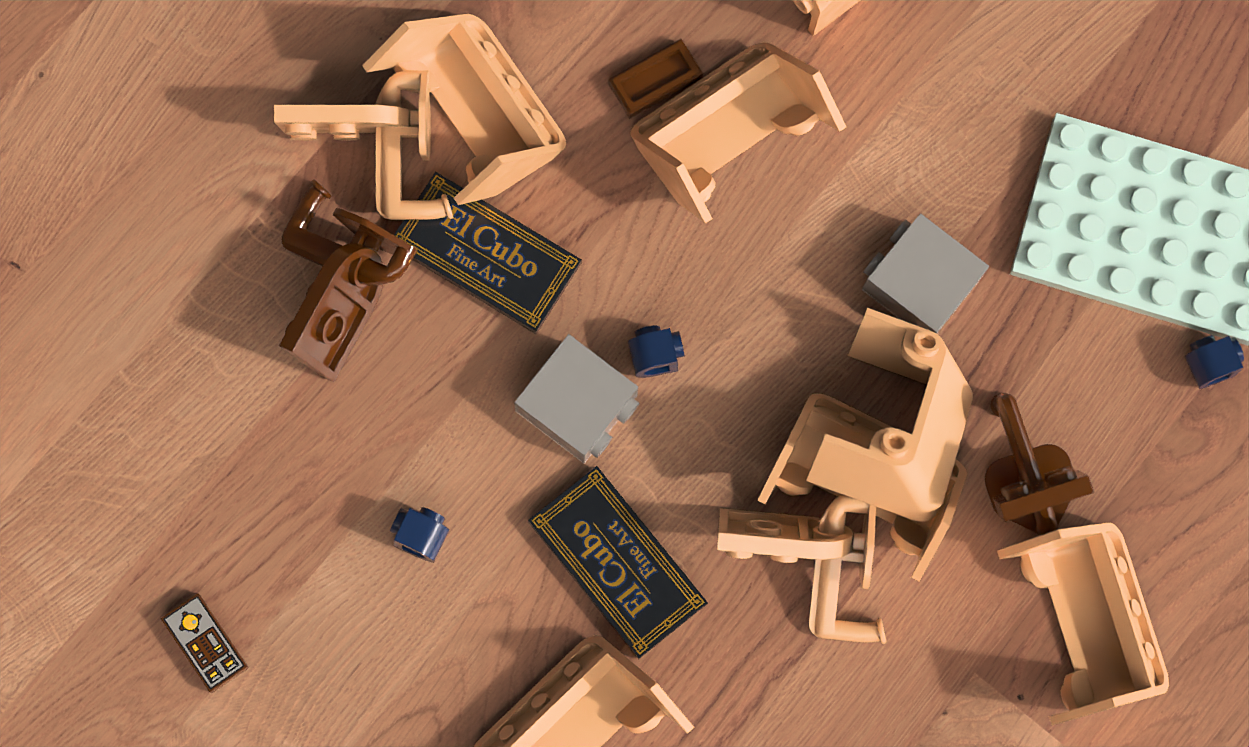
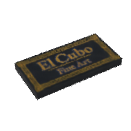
M435 171L417 200L439 199L442 194H446L453 218L449 219L447 216L430 220H403L394 235L417 249L413 258L414 261L534 334H537L582 264V259L484 200L458 205L454 197L464 188Z
M598 466L528 520V523L638 660L708 604L706 599Z

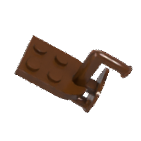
M313 179L311 181L312 186L301 199L283 232L282 245L290 253L323 267L315 281L309 286L306 297L294 319L288 324L285 336L279 346L321 377L334 382L379 300L383 284L394 282L402 277L413 260L417 249L371 221L340 208L335 209L333 216L355 234L349 244L340 245L307 231L323 201L326 198L330 199L332 197L321 184ZM379 249L392 254L387 266L383 265L382 259L377 253Z
M999 393L992 398L990 406L993 414L1001 419L1013 455L994 461L985 473V486L992 507L1005 522H1015L1039 535L1056 531L1070 501L1094 493L1089 476L1079 470H1075L1072 467L1068 454L1059 446L1044 444L1032 448L1015 397L1008 393Z

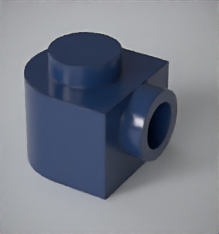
M657 325L643 327L636 330L635 337L628 341L635 376L638 378L677 372V358L685 356L680 332L671 333L670 328L661 330L660 326Z
M1214 335L1204 337L1190 344L1189 347L1192 352L1185 356L1199 389L1233 378L1244 368L1241 363L1244 361V354L1235 337L1230 338V336H1227L1217 341Z
M421 507L419 512L410 508L409 510L400 508L390 529V532L396 534L394 547L422 560L434 563L449 532V529L443 525L445 518L425 507Z

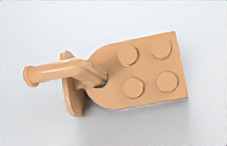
M428 71L397 72L384 84L376 100V105H274V123L285 134L291 135L292 140H316L317 133H329L334 135L335 140L352 141L359 140L360 133H376V208L378 213L385 219L430 220L447 216L449 219L453 218L446 194H442L441 198L434 200H402V138H419L420 156L423 161H430L431 111ZM401 90H420L419 111L401 108Z
M842 494L833 500L821 518L720 508L717 550L726 551V555L734 558H750L753 554L771 555L770 558L774 561L784 563L796 562L797 558L815 559L809 628L816 637L852 642L881 641L882 644L886 643L881 618H877L876 622L835 620L842 561L859 562L861 589H869L874 553L876 506ZM846 512L865 514L862 534L854 533L853 536V531L845 526Z

